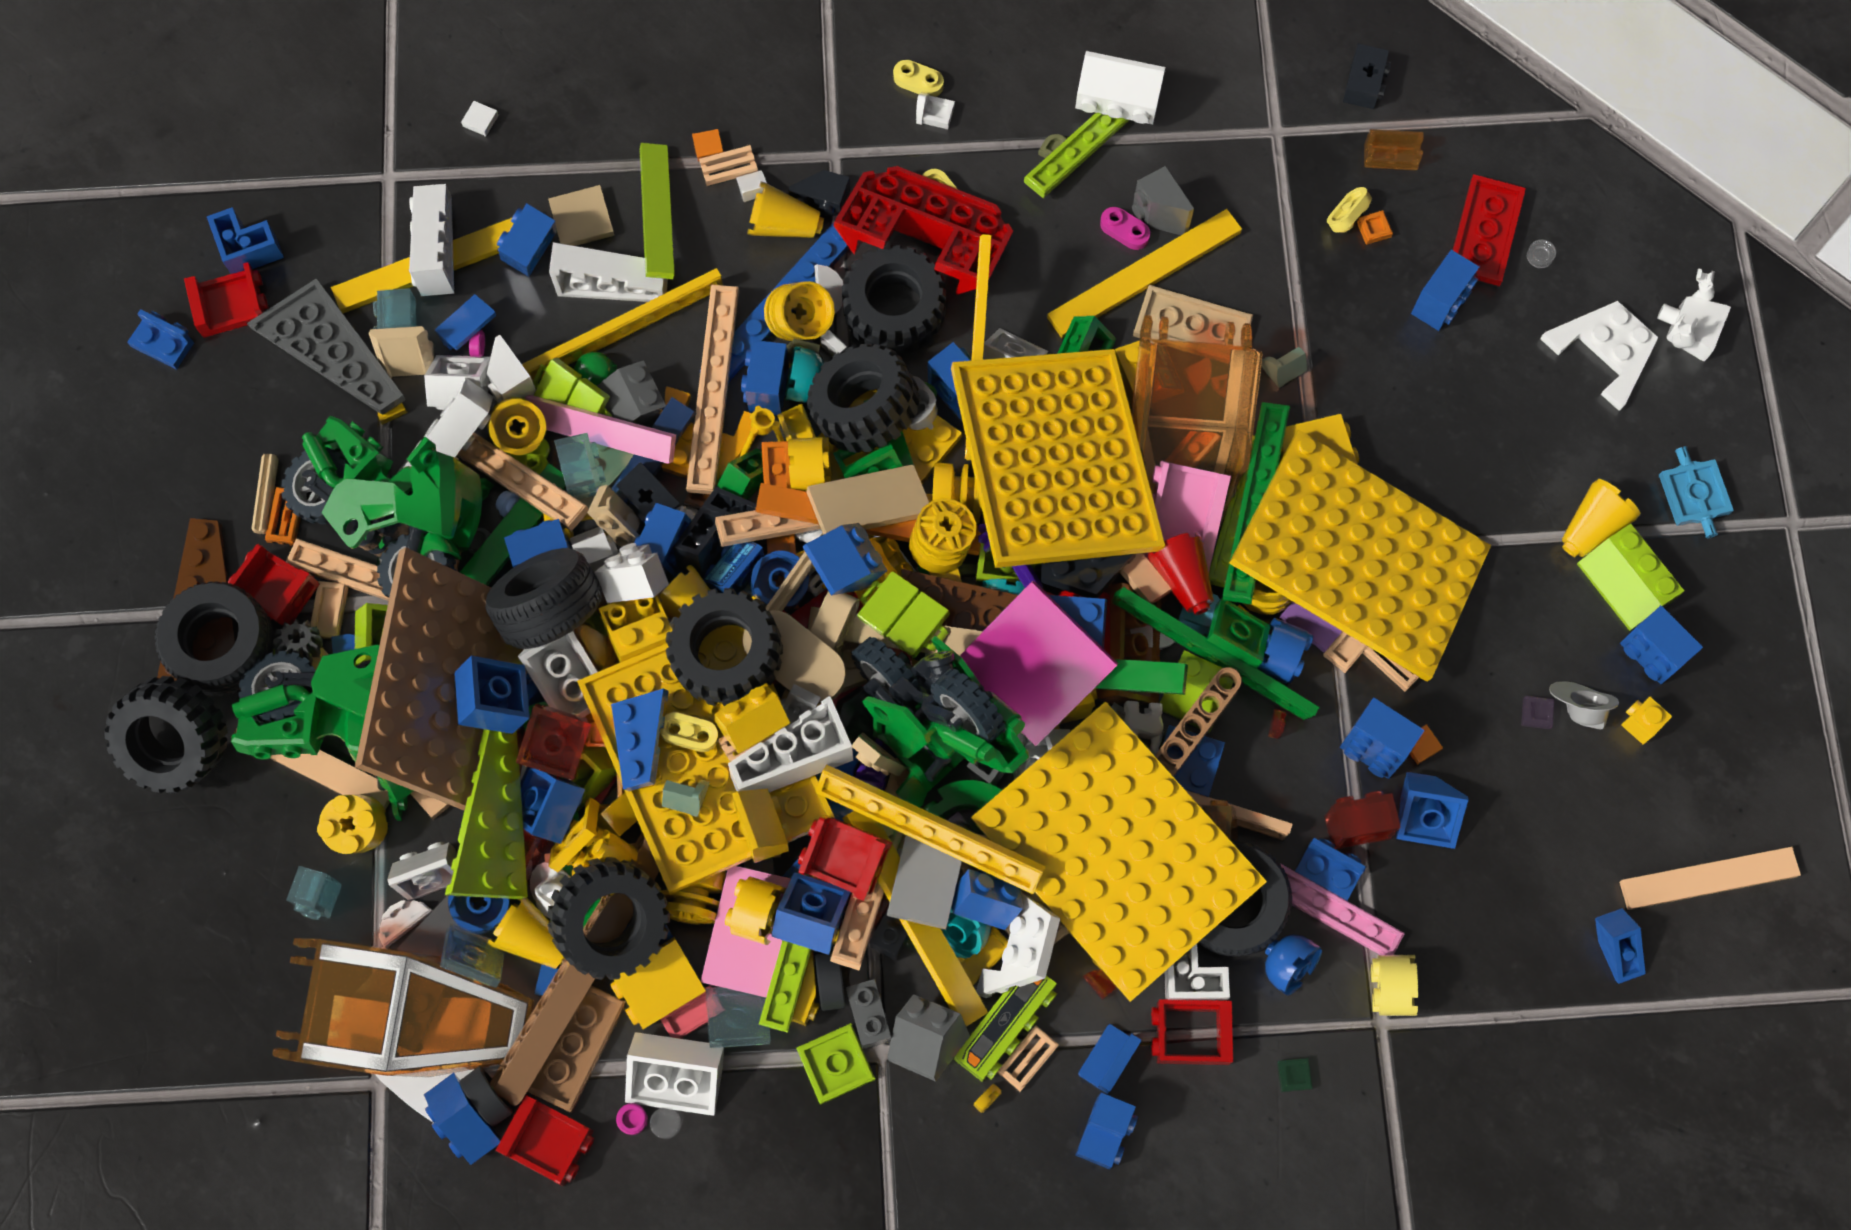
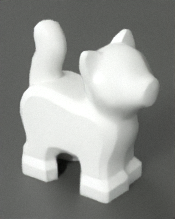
M1126 701L1124 704V712L1126 713L1124 718L1125 724L1137 737L1151 740L1149 750L1155 756L1162 742V704L1149 703V708H1144L1145 714L1139 713V702Z

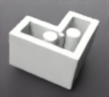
M601 527L570 538L573 550L584 555L594 573L605 564L604 561L607 558L619 554L613 538L610 535L605 536Z
M636 543L627 544L620 548L619 554L607 558L604 561L605 564L595 571L607 603L655 597L669 585L658 554H652L649 544L637 546Z
M1197 944L1164 972L1165 997L1168 1000L1227 1001L1230 998L1228 967H1198Z

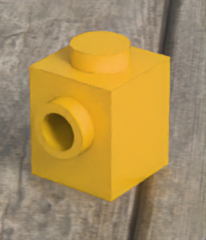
M1649 697L1643 703L1637 700L1626 711L1629 717L1621 725L1639 742L1644 744L1672 716L1655 700Z

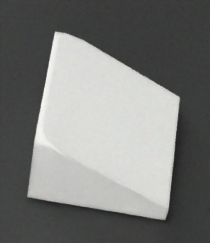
M762 170L736 177L744 202L755 199L757 193L763 192L764 188L759 187L760 181L767 183Z

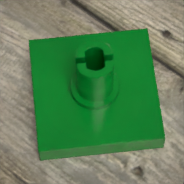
M1221 598L1215 606L1207 641L1257 669L1263 662L1271 625Z

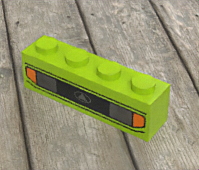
M1046 975L1045 979L1021 987L1016 985L1009 987V990L1002 994L954 1057V1060L981 1082L986 1077L992 1080L1002 1067L999 1063L1005 1053L1010 1056L1021 1041L1017 1037L1022 1030L1025 1029L1029 1032L1039 1019L1035 1015L1042 1005L1047 1008L1056 997L1057 993L1053 990L1057 983Z

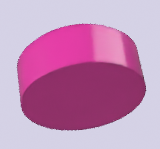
M482 330L469 339L470 357L481 358L484 355L485 335Z
M637 1104L624 1105L617 1113V1126L625 1134L637 1135L647 1126V1113Z

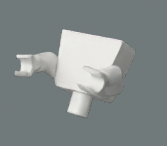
M1698 269L1696 280L1699 282V290L1691 297H1686L1678 309L1664 303L1657 319L1671 324L1666 337L1668 341L1672 342L1675 347L1682 348L1705 362L1714 351L1731 307L1710 301L1715 294L1713 286L1715 271L1707 274L1703 273L1702 269Z

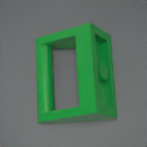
M1074 316L1057 354L1088 351L1094 336L1103 341L1100 350H1110L1113 348L1116 338L1095 316Z
M890 441L887 442V446L868 454L848 466L845 465L843 460L856 453L840 449L833 453L845 478L903 467Z

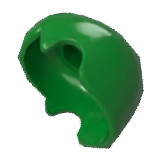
M589 352L577 360L573 369L582 375V379L586 378L597 386L617 370V365L603 353Z

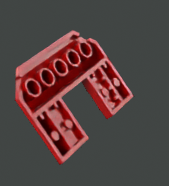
M899 166L889 167L887 172L875 174L874 171L863 172L833 225L854 255L862 241L884 249L894 230L943 249L936 261L934 270L959 279L956 295L977 288L980 236L991 235L989 282L1013 234L1009 223L1005 224L1002 220L1001 211L996 204Z

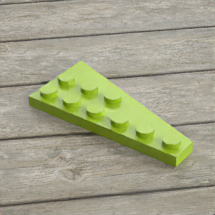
M483 729L478 750L480 760L477 771L473 772L471 783H474L471 796L467 798L458 836L460 843L458 855L452 862L451 870L454 872L451 884L447 885L445 895L522 899L528 897L517 730L511 734Z

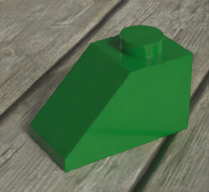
M756 448L729 462L717 487L746 500L752 497L760 487V484L763 483L762 451Z

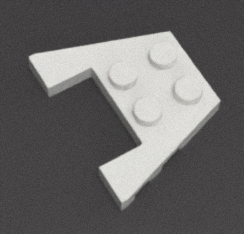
M1616 301L1545 332L1541 340L1557 355L1562 353L1577 338L1588 346L1619 375L1601 395L1620 411L1626 404L1658 337L1622 304Z
M1021 891L1023 910L1010 924V936L1007 947L1003 951L1001 971L982 969L976 991L981 997L989 998L992 997V993L1007 992L1009 987L1015 985L1021 987L1046 978L1060 918L1042 904L1032 900V897L1027 893Z

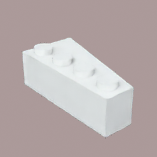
M468 378L463 380L457 397L450 398L440 415L441 418L439 420L436 419L424 436L436 444L437 452L452 456L459 460L456 457L461 449L466 451L474 441L475 437L472 434L477 427L482 430L491 418V415L488 413L493 396ZM407 459L399 471L404 467L412 466Z
M829 696L821 701L819 706L811 711H806L799 716L798 720L786 728L783 727L774 733V736L765 742L758 743L728 763L736 791L768 788V791L772 792L822 773L826 765L835 768L853 761L852 745Z

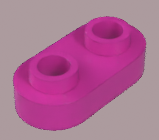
M1118 207L1107 208L1102 213L1100 226L1104 233L1133 250L1142 249L1148 244L1150 229L1144 222ZM1117 217L1119 220L1112 221L1110 218ZM1133 231H1140L1141 234L1135 235L1133 234Z

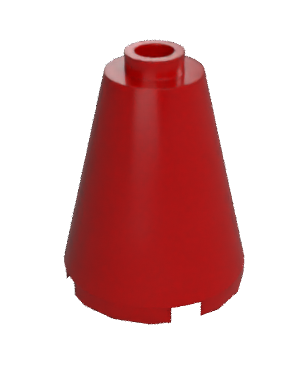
M1188 532L1174 536L1164 541V549L1157 551L1155 554L1148 552L1147 557L1150 563L1167 582L1173 594L1188 613L1194 612L1195 615H1200L1211 609L1210 605L1214 602L1203 540L1198 532H1195V537H1190Z

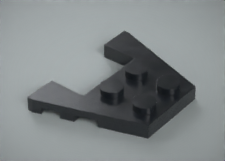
M1136 554L1042 563L1041 583L1087 598H1099L1118 577L1123 567L1135 558Z

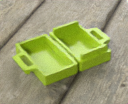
M554 358L551 359L548 367L540 365L533 380V384L537 388L533 396L612 417L605 408L610 396L586 378L582 379L581 374L562 360ZM545 371V373H544V375H543V377H542L540 383H538L539 380H540V378H541V376H542V374H543V372Z
M894 571L887 576L883 583L874 580L860 598L864 606L857 614L858 619L883 637L887 636L890 642L913 658H916L923 648L936 651L934 644L930 645L928 641L937 630L941 631L937 636L941 641L949 634L942 626L943 622L950 615L949 610L924 592L920 593L918 588ZM876 587H878V589H877V590L875 591V593L871 596V598H870L869 600H866V599L870 596V594L874 591V589H875Z

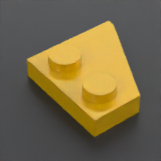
M591 797L585 802L584 817L579 822L573 819L562 843H555L551 849L548 867L558 873L565 865L569 866L575 861L579 851L584 846L588 847L594 842L597 837L596 827L600 803Z

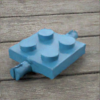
M1687 447L1678 448L1675 452L1680 465L1674 469L1662 471L1659 474L1676 526L1701 523L1706 535L1705 537H1714L1718 533L1713 519L1729 515L1734 511L1716 460L1705 462L1691 461Z

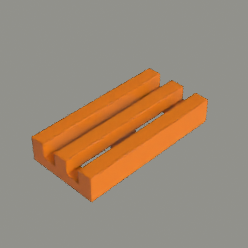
M276 487L265 540L267 543L277 542L278 544L288 543L289 545H294L301 517L292 513L288 536H286L291 510L286 505L282 514L279 535H275L283 499L282 492H284V488Z

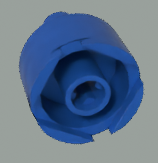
M774 551L762 557L755 564L751 576V591L753 596L764 604L765 608L780 588L776 587V582L772 579L777 580L778 576H783L784 581L800 559L795 554L788 551ZM809 574L784 608L785 611L793 610L804 599L809 585Z
M1274 618L1270 623V629L1273 631L1268 635L1263 662L1257 669L1271 678L1287 684L1291 683L1295 676L1298 677L1304 666V661L1301 660L1304 650L1308 651L1313 635L1309 634L1307 630Z
M448 896V907L452 919L461 929L473 934H485L495 930L509 910L510 905L508 898L484 897V902L487 904L486 907L481 906L479 910H475L474 903L471 901L479 897Z

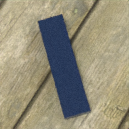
M671 397L652 428L675 434L676 446L697 413ZM634 454L615 482L612 490L615 493L619 490L616 484L638 463L641 462L656 476L664 462ZM642 488L638 491L641 495L638 500H640L643 494L645 493V491Z

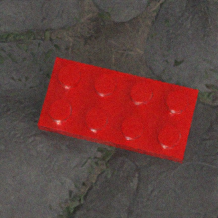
M1473 174L1453 251L1479 266L1475 275L1478 281L1500 286L1503 281L1526 188Z

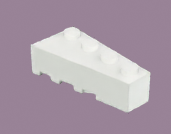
M446 184L414 186L413 197H410L412 221L410 222L409 272L412 284L417 286L421 296L453 294L452 196Z
M553 243L549 273L558 296L649 302L667 292L668 279L645 276V258Z

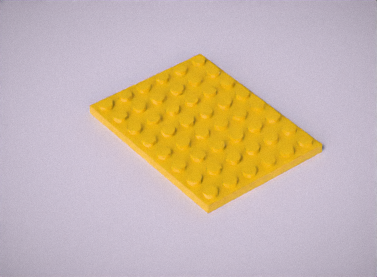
M1114 349L952 362L951 372L995 568L1157 552L1164 549L1165 543Z
M1298 430L1290 442L1229 563L1428 682L1433 678L1491 545Z
M727 625L711 631L703 639L698 652L699 660L703 666L712 670H726L742 662L747 656L743 646L745 629L739 626ZM667 643L577 681L621 784L622 778L611 707L613 703L664 688L669 691L668 701L664 702L663 717L669 713L677 712L707 720L715 725L718 739L723 737V734L715 724L714 714L722 710L724 705L722 702H718L716 706L709 705L704 699L699 701L688 690L684 689L670 667L671 664L667 659L666 649L669 647ZM773 683L771 685L767 684L772 689V691L778 696ZM673 726L669 732L677 734L680 731V727ZM660 734L658 746L661 749L655 784L632 791H624L667 890L671 895L752 859V855L734 808L732 793L736 792L729 771L728 763L730 761L720 744L717 742L716 746L710 751L699 752L667 743ZM701 734L699 735L698 740L701 742H705L708 740L709 736L707 734ZM737 751L733 752L734 757L738 755ZM815 775L769 792L771 797L776 796L779 801L782 813L777 815L781 825L787 824L792 837L791 841L809 834L812 823L815 819L818 820L820 816L829 815L835 818L826 798L815 793L818 785ZM666 780L696 788L700 780L710 782L697 817L662 807L663 788Z
M1104 702L971 817L972 821L990 841L1046 866L1035 893L1050 911L1060 918L1063 926L1129 1002L1267 882L1107 702Z

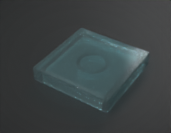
M450 923L445 935L440 967L497 988L501 981L505 951L488 945L487 942L490 938L480 934L469 933L459 926Z
M724 987L705 989L710 1048L770 1044V1028L759 1025L766 997Z

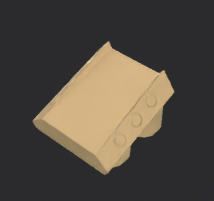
M422 326L371 329L369 332L378 362L390 378L395 376L425 375L434 360V344L428 340V332Z

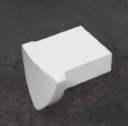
M921 92L917 100L916 124H927L948 129L955 101L930 96L927 93Z

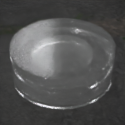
M1542 239L1534 241L1527 251L1529 263L1537 268L1548 267L1556 256L1554 245Z
M663 1107L656 1110L651 1116L650 1128L657 1137L670 1139L679 1132L681 1118L675 1110Z

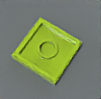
M851 1023L796 1048L820 1105L875 1080Z

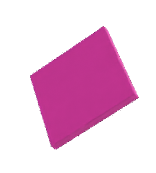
M1034 580L960 655L986 692H993L1021 715L1022 720L1025 722V727L1021 733L1035 746L1119 664Z

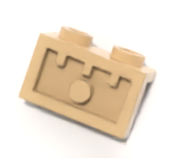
M608 485L599 486L587 513L596 521L599 527L604 529L613 538L617 545L623 547L634 543L636 538L640 536L636 531L641 519Z

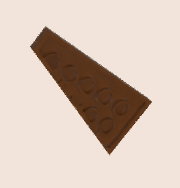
M190 518L174 598L177 594H181L183 590H187L188 587H194V585H200L203 582L219 581L220 583L226 582L228 584L229 577L224 558L225 548L222 527L218 521ZM220 617L203 625L193 641V656L195 659L200 661L215 660L229 652L237 639L235 619ZM160 661L157 678L172 676Z
M901 569L902 578L918 588L920 593L924 592L949 610L950 615L943 622L942 626L984 631L1018 596Z

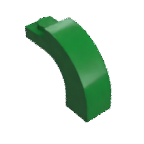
M957 781L937 789L941 801L939 803L936 800L932 801L922 809L943 819L958 811L971 810L978 812L998 795L1002 789L982 781Z

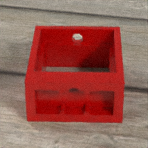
M1159 999L1157 1007H1152L1151 1022L1152 1025H1157V1038L1152 1037V1056H1157V1064L1230 1065L1233 1062L1232 1001ZM1166 1011L1216 1012L1217 1055L1166 1054Z

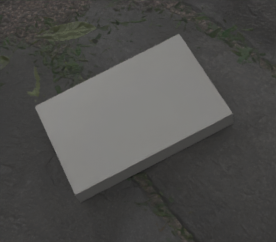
M906 835L887 916L946 930L962 861Z

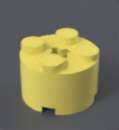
M1377 955V958H1372L1371 982H1377V988L1373 989L1372 994L1373 1012H1379L1380 1016H1417L1418 1006H1415L1414 998H1418L1417 965L1414 963L1415 955Z

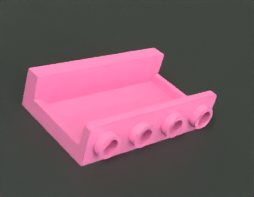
M1160 461V466H1155L1152 474V482L1156 483L1152 497L1163 539L1165 541L1187 532L1190 537H1195V532H1198L1203 540L1209 572L1231 476ZM1147 552V553H1143L1144 556L1148 559V557H1147L1148 552Z
M734 866L727 870L701 982L767 997L782 940L771 937L772 934H769L767 939L771 943L764 945L732 935L730 926L725 925V917L729 908L734 907L737 898L734 892L739 879L746 880L751 876L786 887V889L791 879Z

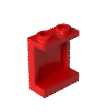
M249 262L243 263L244 271L199 283L195 276L184 278L194 325L203 338L247 326L248 322L265 312L266 309H269L267 299L264 293H260L259 286L263 285L261 275L258 269L253 270Z
M257 544L246 555L241 567L228 581V583L239 586L248 592L263 607L271 621L283 627L284 622L289 625L294 622L320 585L309 573L302 569L299 570L273 555L260 544Z
M829 815L820 816L818 820L815 819L809 830V836L812 837L808 848L804 847L798 859V864L801 865L799 873L803 875L810 874L854 893L853 897L862 901L871 899L892 842Z
M525 1095L495 1151L555 1181L557 1184L565 1186L567 1181L571 1183L580 1167L577 1165L581 1154L586 1155L594 1142L592 1137L594 1130Z

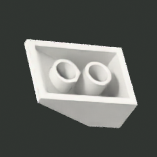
M437 842L430 845L425 852L419 854L411 852L402 855L400 861L392 863L388 876L389 886L408 901L447 888V885L451 884L454 872L451 870L453 859L457 858L455 848L450 843Z

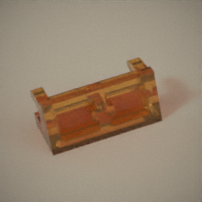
M1370 129L1364 144V167L1418 170L1423 150H1420L1423 142V132Z

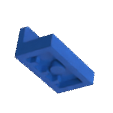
M140 309L138 316L142 321L127 343L130 347L177 370L194 344L188 335L189 331L176 322L173 325L165 322L166 319L154 311H151L149 314Z
M1313 838L1295 872L1348 901L1366 866L1361 864L1362 861L1357 856L1350 853H1345L1344 855L1335 850V845L1328 840Z

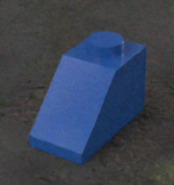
M1623 908L1595 918L1598 942L1615 981L1620 984L1646 974L1641 928Z

